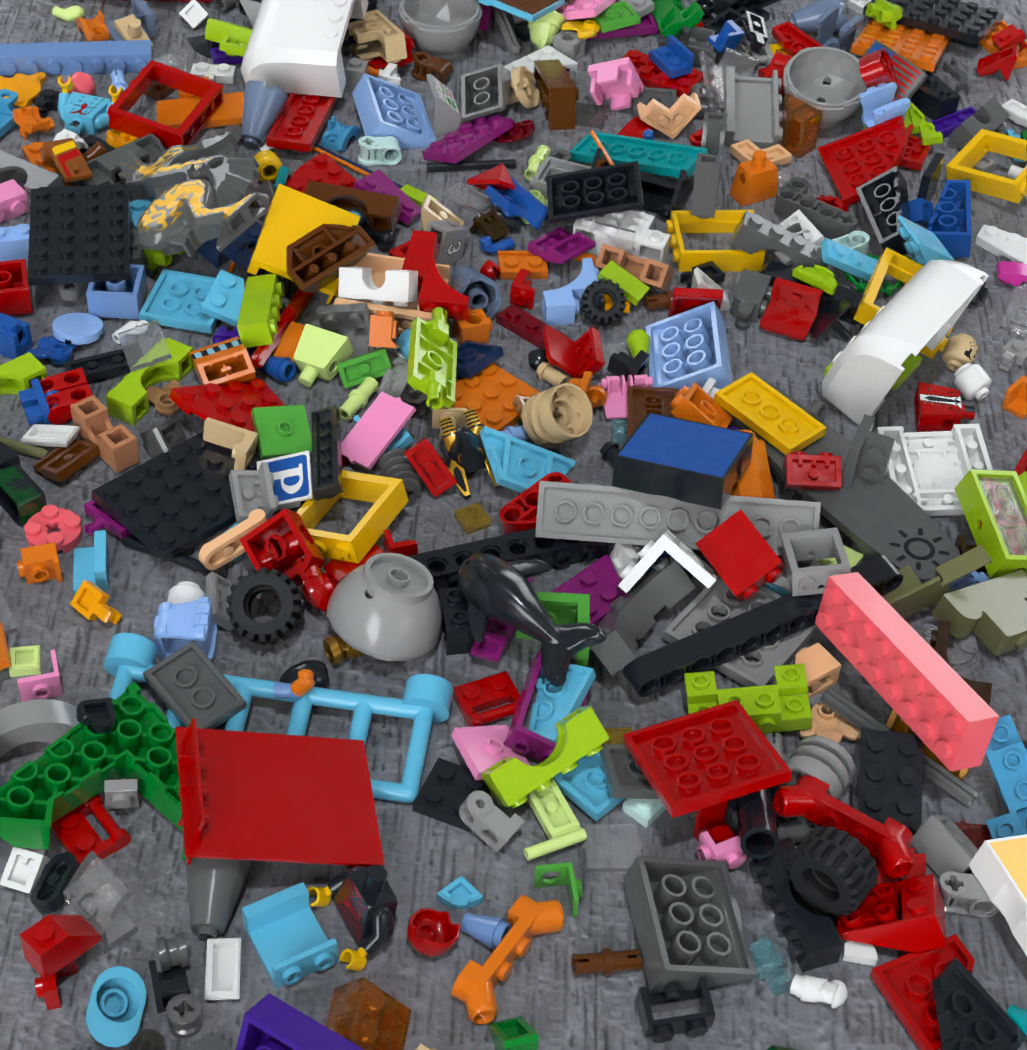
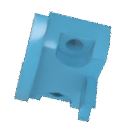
M332 116L331 120H328V130L322 136L321 146L336 152H345L349 139L358 140L362 131L355 125L346 126L339 121L335 123V117Z

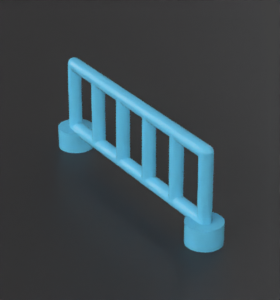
M119 633L111 638L103 663L106 672L115 677L109 697L117 699L125 692L126 687L134 681L135 683L146 682L143 672L154 666L158 654V648L151 640L133 633ZM223 674L247 704L245 709L227 720L225 730L244 731L252 697L294 702L286 735L305 736L312 705L354 711L348 739L363 740L364 745L366 744L372 713L412 719L414 723L402 782L370 780L374 799L413 803L419 793L432 724L442 723L449 718L454 688L449 681L442 677L431 674H417L407 679L403 699L313 687L302 698L289 699L273 698V687L276 681ZM168 708L166 714L168 723L173 729L182 727L181 722Z

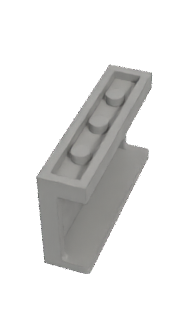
M726 66L723 80L724 113L727 114L724 146H730L749 139L759 148H768L777 145L778 140H782L783 127H779V124L782 122V111L779 110L782 103V94H778V91L780 92L781 78H778V70H773L771 78L735 76V66Z

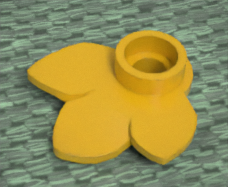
M568 20L562 25L561 30L577 31V37L584 39L597 36L600 26L593 20H585L584 22Z

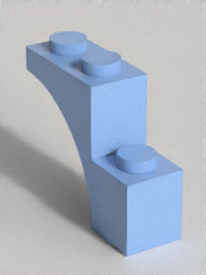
M582 258L581 272L573 282L555 290L543 291L541 311L544 322L549 326L574 324L575 314H579V308L582 307L580 301L583 292L593 281L599 280L597 279L599 271L597 267H594L592 258ZM603 293L595 296V307L599 306V297H603Z

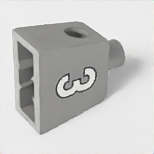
M451 220L428 222L426 231L437 232L439 252L436 263L451 266L459 261L463 254L464 245L469 240L467 228Z

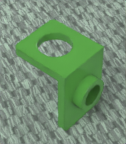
M572 862L535 866L534 887L566 885L572 917H577L579 899H582L583 892L581 879H575ZM548 872L559 873L557 877L552 879L542 878Z

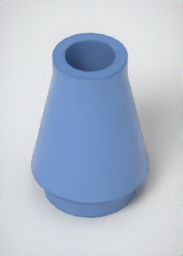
M466 913L461 922V932L469 934L493 950L496 949L512 928V924L508 923L503 917L474 915L471 913Z

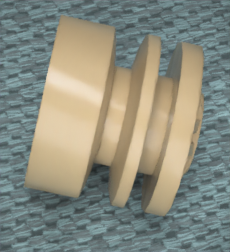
M562 383L531 396L525 402L522 410V422L527 435L536 444L541 446L547 443L557 445L582 436L589 430L593 418L592 406L587 395L580 387L571 383Z

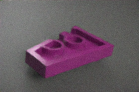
M379 169L354 183V189L398 196L401 208L399 220L407 225L420 219L421 208Z

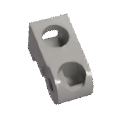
M480 790L469 794L459 808L461 820L496 853L524 822L516 813L509 818L493 804L489 794Z

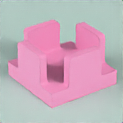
M629 57L588 65V74L591 77L590 93L597 106L602 105V100L611 99L610 108L612 111L632 107L633 98H637L638 94L643 92L644 85Z

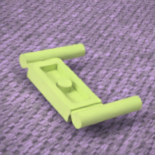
M553 777L551 785L540 791L535 789L526 795L529 805L549 839L524 848V855L528 861L587 840L585 830L581 828Z

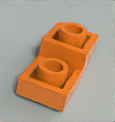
M292 321L282 336L273 356L288 357L295 363L294 354L305 325Z

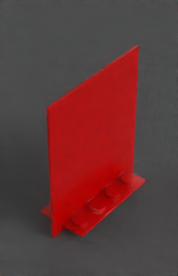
M192 718L189 727L175 728L179 776L178 796L180 797L182 815L178 826L183 828L184 854L187 865L191 864L192 858L353 866L379 865L384 867L385 862L375 800L363 740L197 728L196 718Z

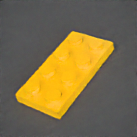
M752 372L715 392L714 400L721 407L785 455L802 450L826 434V426Z

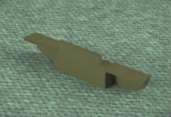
M979 545L936 567V577L923 584L908 564L898 570L904 576L900 586L882 597L904 619L938 602L943 594L949 593L950 583L991 563L992 560L982 546Z

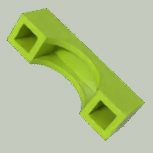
M170 338L163 341L133 371L127 374L117 386L106 395L108 415L135 426L150 411L148 392L146 391L148 386L174 379L180 382L194 369L189 355L193 348Z
M30 352L0 365V395H19V391L32 388L30 380L38 378L40 381L47 377L46 368Z
M591 706L579 707L555 723L557 730L556 744L552 753L543 762L530 766L521 762L516 757H504L480 773L499 806H511V808L520 806L528 800L527 794L535 789L537 791L545 789L553 783L552 777L560 772L562 774L570 772L578 766L577 760L585 755L587 757L593 756L603 749L602 743L610 738Z

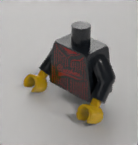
M361 865L344 870L327 881L328 886L326 887L311 886L307 889L309 896L317 895L316 901L310 904V906L326 907L331 901V895H335L333 901L360 947L357 951L352 949L342 951L339 959L341 962L349 963L346 966L347 970H363L367 962L366 955H372L386 941L390 940L393 933V923L398 904L397 897L386 880L387 870L379 865L366 868Z

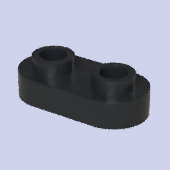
M60 853L53 857L46 865L31 894V902L40 913L49 914L56 912L66 901L81 871V865L72 853Z

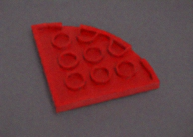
M900 115L817 148L841 200H845L847 206L860 200L856 190L857 187L889 169L899 166L907 146L905 124Z
M322 153L300 166L293 173L292 177L289 178L286 186L304 193L309 180L353 188L357 180L326 153Z
M257 378L251 379L248 382L230 381L228 384L223 385L208 383L206 385L171 388L169 396L188 415L194 413L204 420L212 418L255 432L251 415L252 408L285 406L262 379Z

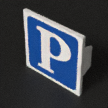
M309 450L257 461V470L261 462H268L269 472H272L274 475L273 493L278 497V509L300 507L301 501L313 499Z

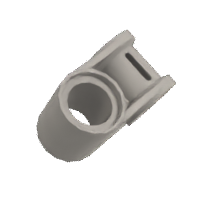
M947 871L941 875L938 885L945 905V914L987 918L999 911L974 874Z

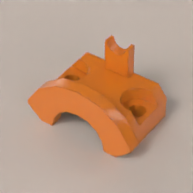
M98 10V15L92 19L76 18L77 29L79 32L83 31L86 42L110 39L108 28L104 22V14L101 13V10Z
M37 106L13 109L14 122L20 126L19 136H23L24 140H27L28 133L34 134L38 130L46 133L52 131L55 127L51 117L41 119Z

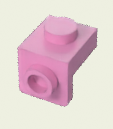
M707 831L700 833L698 846L696 847L699 860L725 861L728 869H736L746 862L747 855L741 849L739 835L715 844Z

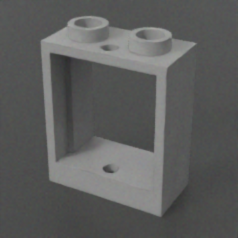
M548 156L544 163L539 165L536 176H532L529 188L531 190H539L547 200L546 176L591 169V167Z
M838 528L781 533V558L785 566L792 596L822 594L829 576L851 573V566ZM836 558L837 564L798 568L797 565L798 561Z

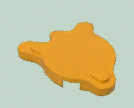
M37 72L33 75L17 73L12 78L0 75V90L7 89L18 94V100L12 106L20 108L33 104L32 99L36 98L42 91L41 85L47 80L46 73Z

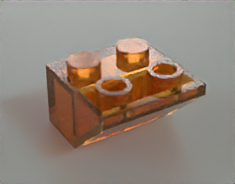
M787 93L784 98L782 122L780 124V127H783L782 140H780L781 146L798 159L816 148L822 111Z
M362 977L334 989L326 1027L364 1050H404L411 1009Z

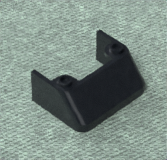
M597 148L591 168L609 166L602 149ZM681 169L678 180L640 171L644 208L642 209L660 213V216L670 219L671 210H682L691 191V184L686 170Z

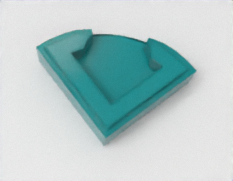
M280 166L274 184L276 187H278V184L286 186L289 178L292 177L293 174L288 167Z

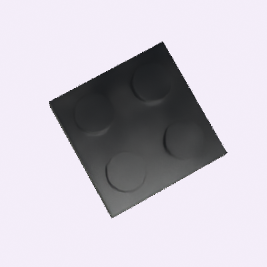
M438 758L413 802V811L471 832V829L460 818L459 808L473 791H484L489 796L491 793L484 780L474 779L469 768Z

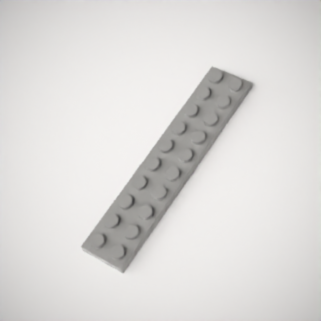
M539 481L535 537L646 546L651 539L656 543L669 530L687 547L699 550L695 544L741 509L776 555L781 556V533L819 529L821 502L730 495L720 510L683 502L666 496L651 495L614 486Z

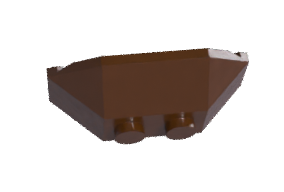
M322 224L287 246L286 273L302 292L315 293L339 278V267H354L376 243L360 225H352L350 227L339 224Z

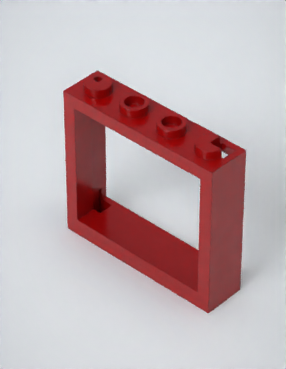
M151 60L146 67L141 69L140 74L130 82L128 88L120 93L115 103L109 106L107 115H109V128L137 138L152 133L160 139L165 148L175 145H190L222 105L223 85ZM153 82L202 98L177 129L128 112Z

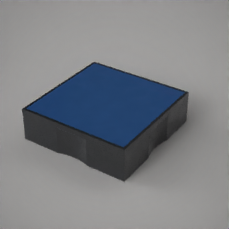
M649 412L615 454L612 486L651 495L666 496L683 502L721 510L732 493L733 485L741 479L751 463L754 434Z

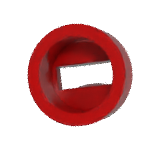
M488 260L481 267L480 273L495 281L500 277L501 269L495 262Z

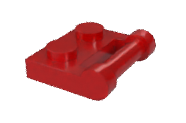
M507 671L453 687V699L468 727L481 726L514 715L520 698V694Z
M99 794L53 822L51 832L65 851L72 853L81 865V871L124 848L131 841V836L127 830L120 828L103 806L104 801ZM93 813L110 835V838L102 841L85 817Z

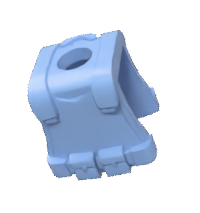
M894 82L881 83L876 85V87L872 86L866 89V92L859 95V102L863 111L862 123L866 129L900 115L904 121L907 109L910 108V99L904 98L893 102L895 92L897 91V85Z
M209 596L199 597L198 600L185 603L171 604V602H163L159 605L158 613L154 620L153 640L158 648V657L161 661L193 640L211 661L216 657L218 632L217 625L211 622L212 604Z

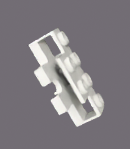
M628 210L605 214L604 217L591 216L579 218L573 225V234L580 231L596 243V247L587 252L599 255L604 243L643 259L649 258L665 263L668 258L670 234L662 233L658 230H650L649 228L655 216L645 212Z

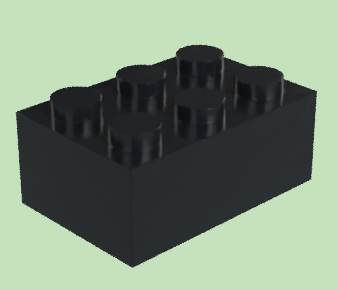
M861 728L854 743L856 776L853 780L852 808L882 824L890 817L906 826L914 836L922 824L923 741L914 734Z

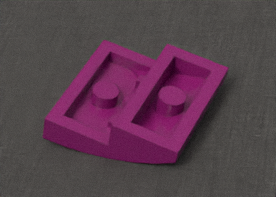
M559 227L529 242L527 251L541 257L545 261L564 264L596 247V243L580 231L570 234L562 227Z

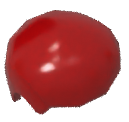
M421 908L408 920L407 937L412 947L424 956H442L459 939L461 926L459 923H452L447 911L438 912L432 908Z

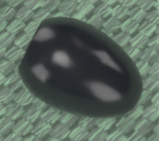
M305 660L288 668L279 679V682L293 683L298 679V672L300 670L309 669L314 673V687L327 688L330 684L327 667L319 660Z

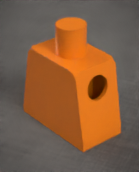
M762 150L754 151L752 160L742 162L737 167L729 195L741 207L770 199L777 195L778 169L767 158L766 152Z

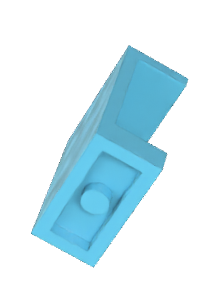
M303 882L242 907L243 926L276 989L284 985L295 984L302 977L315 971H324L331 967L333 963L338 962L337 941L335 938L328 940L309 907V891Z

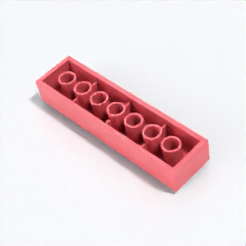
M858 572L829 576L814 624L950 772L981 766L999 719L998 714Z

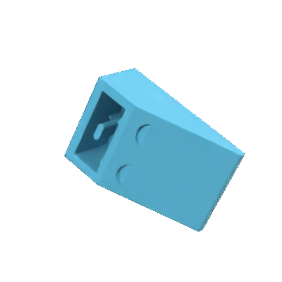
M902 216L897 217L900 227L897 229L903 240H906L903 243L908 254L912 255L909 259L923 266L930 260L955 261L933 232Z

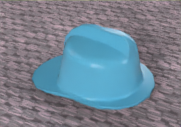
M111 967L102 972L93 985L86 1010V1025L93 1038L106 1047L118 1048L125 1046L135 1038L138 1032L147 992L144 981L137 972L128 967Z

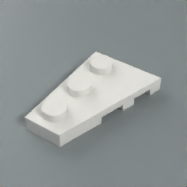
M548 45L521 59L513 61L504 66L507 76L511 79L512 69L519 66L527 67L534 76V61L559 59L566 69L569 68L570 72L577 70L578 63Z
M983 225L976 237L975 244L996 256H1005L1011 262L1027 264V238L1021 237L1016 233L1000 230L995 226Z

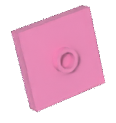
M508 725L454 728L451 736L475 780H483L480 773L504 757H516L521 762L530 765L524 754L518 753L503 744L509 731Z

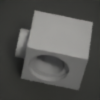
M563 30L554 36L552 44L553 48L575 62L585 56L586 38L579 39L577 33L572 30Z

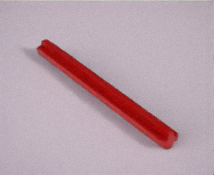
M299 288L281 313L280 321H277L278 334H274L273 344L258 346L251 355L250 359L254 368L263 367L279 344L292 321L296 320L314 293L302 292Z

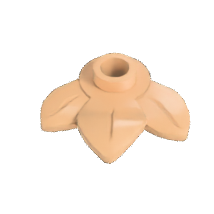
M822 702L812 707V729L799 730L802 738L822 736L832 739L838 744L843 737L855 741L859 734V728Z

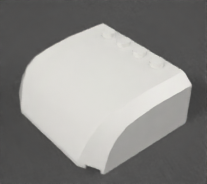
M262 0L241 66L245 85L247 81L258 80L266 82L265 86L272 89L274 85L286 93L342 98L346 85L341 54L342 44L350 18L364 19L368 0Z
M930 260L885 306L881 307L871 321L869 320L857 336L855 335L846 348L840 351L831 363L833 365L822 380V396L858 425H860L865 414L874 416L884 403L887 393L904 372L905 368L901 366L910 354L916 357L925 345L932 351L951 330L989 275L965 263L950 260Z

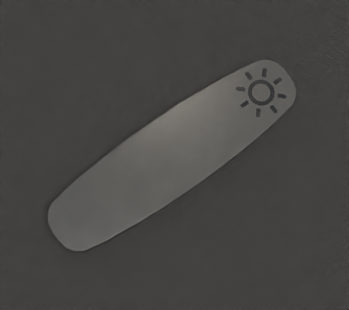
M766 382L805 411L806 407L772 383ZM729 413L733 418L728 426L737 427L739 430L753 431ZM823 421L822 424L827 427L825 436L800 451L806 452V455L828 452L832 453L833 456H841L842 478L851 443ZM753 431L758 440L761 438L765 441L769 467H773L785 479L783 461L786 455ZM886 475L882 485L856 477L850 490L841 487L840 491L794 488L807 501L821 502L820 513L852 539L850 549L863 554L862 563L884 555L898 570L909 564L923 584L936 577V567L960 556L959 550L943 530L888 475Z

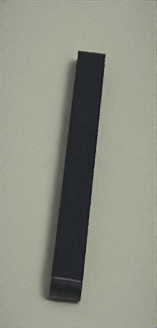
M884 555L851 567V573L858 572L881 596L898 588L904 578ZM792 593L782 596L637 657L624 667L623 675L638 696L647 697L685 681L684 673L706 672L815 625L823 593L792 596Z

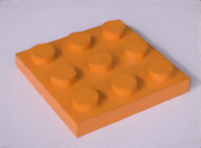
M491 363L471 378L463 377L456 382L455 403L451 407L475 408L482 424L497 431H504V428L514 426L518 423L517 420H521L519 413L516 411L517 406H514L512 403L515 396L531 397L541 392Z

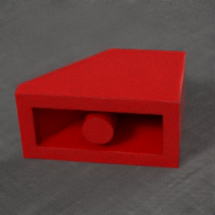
M48 914L19 934L25 960L44 980L102 940V936L81 915Z

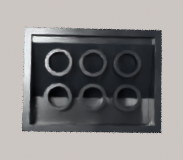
M638 161L546 176L549 223L644 208Z

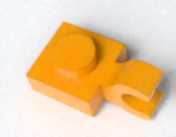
M83 580L70 603L73 608L88 620L96 621L99 618L105 623L111 621L117 625L123 616L118 610L106 604L110 596L92 581Z

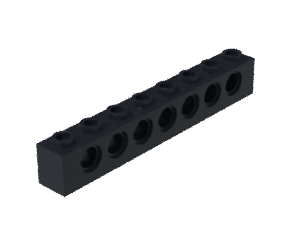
M536 528L410 555L408 557L417 560L429 570L433 577V586L438 593V589L459 587L457 585V571L463 561L474 553L492 554L506 562L522 559L541 560L550 564L551 569L599 559L606 554L610 556L616 543L535 537Z

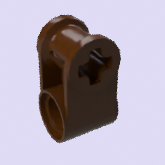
M423 51L415 52L412 56L414 68L411 71V76L416 80L426 82V74H431L444 84L453 73V66L446 59Z

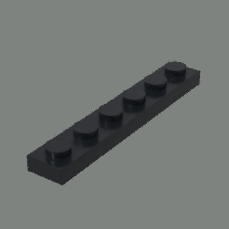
M336 404L311 413L312 492L316 501L324 498L330 499L343 492L340 412Z

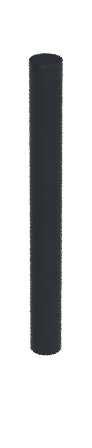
M516 159L465 161L456 164L447 162L426 163L427 172L488 170L502 163L506 169L516 168Z
M128 535L123 541L124 546L158 557L139 539ZM181 553L168 560L169 562L207 575L213 571L225 579L229 573L227 569L221 567L216 570H208L198 559Z

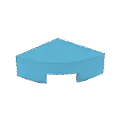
M461 875L437 893V900L450 908L469 909L483 903V895Z

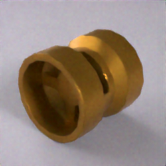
M329 636L323 639L324 651L332 666L341 664L346 658L355 659L362 655V652L344 642L340 636Z

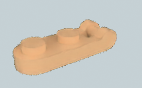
M261 509L251 511L248 519L204 544L198 555L199 561L206 569L216 570L246 552L239 539L267 521L265 512Z

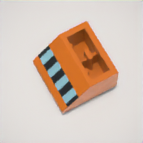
M238 336L189 352L201 385L208 383L223 385L228 384L230 381L248 382L255 378V370L247 349Z

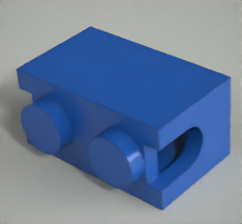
M0 312V355L15 359L26 354V351L33 348L29 323Z

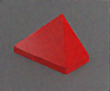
M503 163L467 179L468 185L481 190H486L488 185L503 190H515V184Z

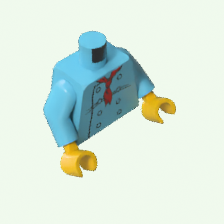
M59 76L58 83L62 93H59L58 112L61 121L64 122L65 129L78 135H96L103 128L109 126L108 108L111 104L115 103L120 93L124 92V90L120 87L117 92L115 85H111L108 91L112 96V100L76 92L68 94L73 89V82L69 76V81L63 84V78Z

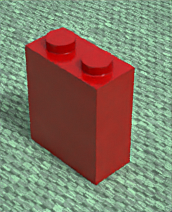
M741 509L695 543L739 602L744 599L748 601L755 597L760 591L758 588L766 582L770 584L779 579L783 574L782 570L785 569L783 562Z

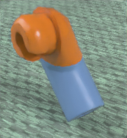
M309 669L300 670L298 672V679L293 683L274 682L273 698H302L315 685L313 671Z

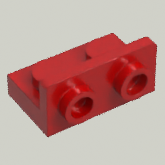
M794 451L786 455L783 461L785 488L840 491L842 487L841 456H833L832 453L828 452L806 455V452Z

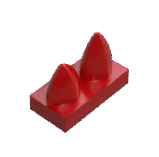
M427 437L404 451L405 456L434 497H437L457 483L456 478Z

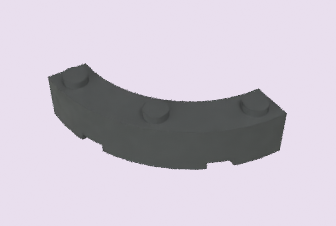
M672 556L668 559L663 557L655 562L652 566L653 571L639 581L624 596L615 599L609 605L611 610L598 625L607 634L606 640L592 645L591 648L611 675H614L636 659L638 645L635 640L645 636L656 623L653 617L665 605L670 609L696 588Z

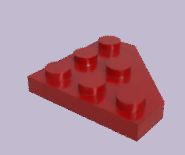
M957 934L946 938V947L908 953L872 968L870 974L920 1050H942L932 986L933 979L955 957L971 974L973 971L975 959Z

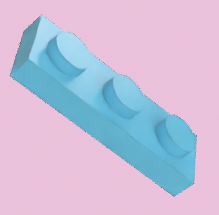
M828 238L821 243L822 261L869 282L878 262L877 259Z

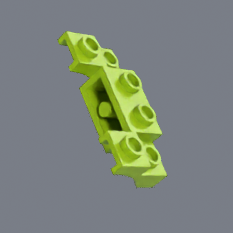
M804 663L774 666L776 685L717 689L714 671L684 673L688 714L738 700L764 734L812 729V714Z

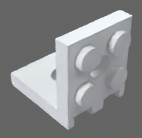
M667 530L656 543L651 539L638 553V556L642 559L637 564L632 561L619 575L623 580L618 586L627 593L664 550L708 589L717 580L718 573L673 533Z

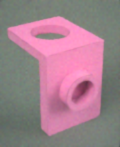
M50 650L54 672L17 679L21 702L63 695L55 650Z

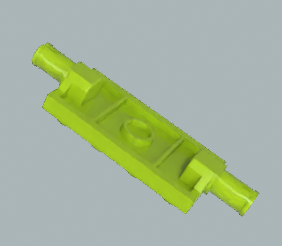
M442 307L433 309L431 321H424L417 316L411 322L407 383L413 389L427 395L426 404L428 407L431 406L433 410H438L442 406L449 409L455 403L458 343L449 336L448 312L445 310L443 314Z

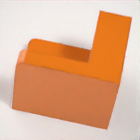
M1025 375L1007 389L1001 407L1020 419L1027 417V376Z

